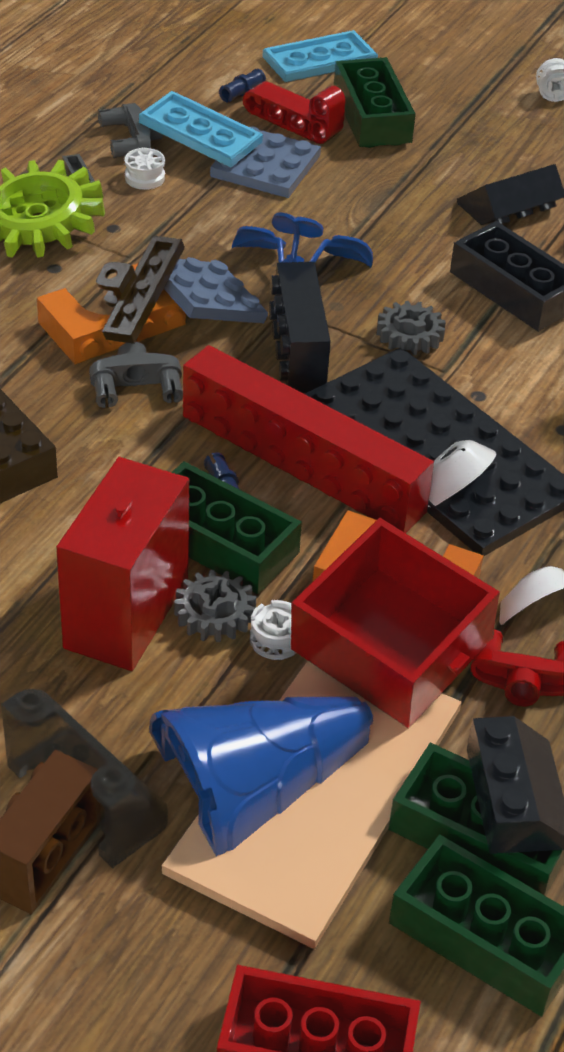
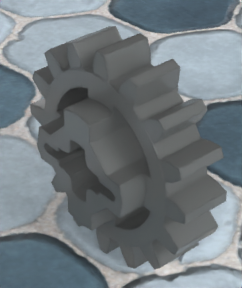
M405 301L403 305L395 302L393 303V309L384 307L383 313L378 314L376 334L380 336L381 343L389 342L388 349L390 350L395 348L411 350L413 355H417V351L422 350L427 354L430 347L437 349L439 348V342L444 341L446 321L441 319L442 314L440 312L433 313L432 306L423 308L422 302H418L415 306L411 305L409 301Z
M210 570L209 577H203L199 572L195 573V582L185 579L183 581V589L176 590L174 615L178 616V625H187L188 635L195 634L196 632L201 633L202 641H205L209 635H212L216 642H221L222 635L225 634L232 640L235 639L236 630L241 632L248 631V623H251V615L256 608V596L252 595V586H242L243 578L240 576L234 580L229 579L228 571H225L221 577L216 576L214 570Z

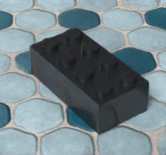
M497 221L454 242L450 273L536 331H540L564 317L563 263Z
M278 262L276 275L270 277L271 295H274V301H269L270 320H275L272 322L273 340H279L276 341L275 347L276 359L282 360L279 361L280 381H285L286 385L295 390L307 393L327 383L331 344L315 262Z

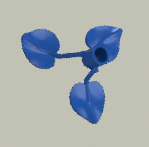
M276 213L272 218L273 227L279 232L294 234L291 255H287L286 259H284L283 253L286 242L280 237H275L272 231L259 227H240L236 232L232 248L261 247L277 249L279 262H304V258L297 256L300 235L317 238L322 236L324 228L319 222L306 217H294L287 213ZM335 235L332 237V240L324 239L309 261L316 262L323 250H325L327 253L360 261L371 268L373 252L369 245L360 239Z

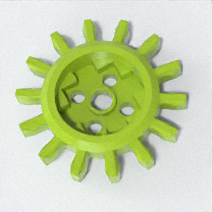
M35 160L29 161L28 173L16 177L6 167L1 169L3 184L0 185V241L5 240L4 246L7 257L13 258L21 244L32 245L37 258L44 257V243L58 240L68 250L73 247L71 231L75 229L92 235L95 229L91 216L105 215L101 183L99 180L90 183L88 170L85 167L80 168L70 176H66L64 160H58L51 172H40Z

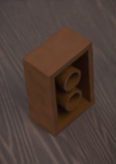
M55 749L45 763L40 762L35 767L30 782L22 792H17L11 797L6 812L0 818L1 900L31 915L101 822L99 769Z

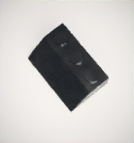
M552 164L484 185L457 198V202L480 225L495 221L505 224L510 222L509 217L516 215L518 220L534 214L533 209L539 207L540 212L557 207L556 201L564 198V188L556 164Z
M515 716L473 718L467 754L489 854L564 850V795L549 740Z

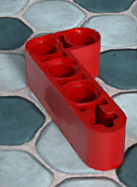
M267 81L261 82L243 95V105L249 113L318 144H323L334 137L344 126L345 96L342 90L334 85L328 86L310 100Z

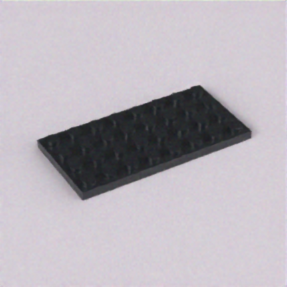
M398 348L305 393V395L433 461L452 444L459 441L472 440L494 450L496 457L493 462L474 481L436 506L430 501L428 502L430 507L427 508V512L475 553L485 556L564 510V474L406 350ZM457 447L446 453L441 459L450 455Z

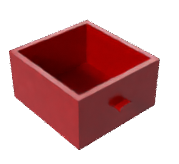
M118 456L56 546L63 649L133 672L174 604L176 590L183 589V581L185 579L188 580V477Z
M379 517L291 602V650L409 729L492 640L500 591Z

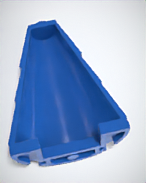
M355 696L286 697L283 701H248L231 705L192 706L181 709L161 710L151 716L149 733L164 761L177 758L199 798L198 824L215 856H218L226 851L235 849L272 817L286 810L315 783H323L367 745L370 725L373 724V715L368 704L361 702Z

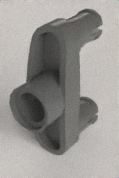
M136 103L122 104L121 107L111 109H98L97 114L100 127L124 124V126L128 127L132 137L110 140L113 158L126 156L128 152L134 149L150 148L151 140L163 138V134L138 123L139 114L143 111Z
M139 342L123 344L118 349L116 356L97 360L89 369L90 381L96 391V402L102 408H105L104 398H107L109 407L117 404L116 386L161 383L162 396L165 402L171 403L170 393L173 394L175 403L183 399V390L180 382L182 371L179 360L172 355L147 353L145 346Z

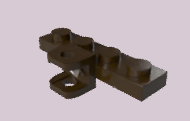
M153 236L135 270L132 264L110 262L103 266L96 279V283L99 288L108 290L104 300L107 305L114 307L102 330L106 340L135 344L185 249L182 239ZM117 273L114 278H107L110 274Z

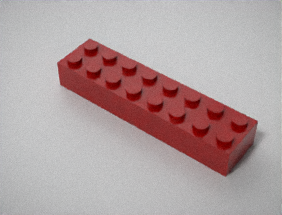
M210 345L183 364V417L289 473L300 481L313 486L326 495L350 506L354 510L376 520L379 517L404 533H407L427 513L434 468L433 460Z

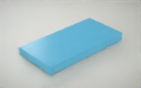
M354 30L263 49L264 60L284 82L335 72V61L378 58V54Z
M174 91L169 92L139 114L138 123L229 167L234 166L263 141L262 133Z

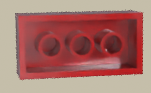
M237 964L218 1040L217 1052H413L421 1001Z

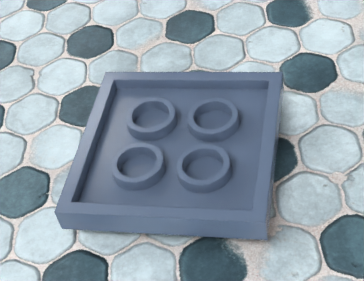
M250 127L263 134L262 143L232 167L219 161H215L210 167V177L289 198L320 157L321 146L304 140L291 139L282 134L261 131L256 127Z
M191 257L179 259L164 287V290L189 318L264 323L268 316V312L259 303L260 300L250 294L243 286V282L235 278L228 271L226 264L218 260L205 262Z

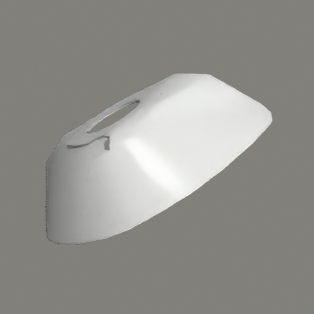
M472 440L459 441L452 444L434 460L429 501L436 506L470 484L493 462L496 452ZM457 447L450 455L441 459L446 453Z
M547 566L533 571L522 578L501 601L500 625H503L530 604L563 589L564 570Z

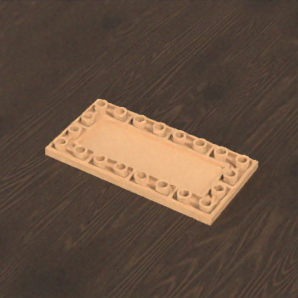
M307 661L279 701H283L286 697L355 696L361 702L368 704L373 715V724L370 725L368 744L323 783H315L281 814H276L235 849L226 851L224 854L215 856L198 824V814L162 864V874L315 950L388 830L394 797L429 743L431 742L439 746L460 711L461 701L441 693L408 729Z

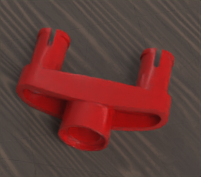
M494 629L493 639L471 662L473 676L483 683L504 689L505 697L514 705L527 707L535 704L540 696H564V641L558 642L555 645L554 660L501 651L503 635L500 631Z

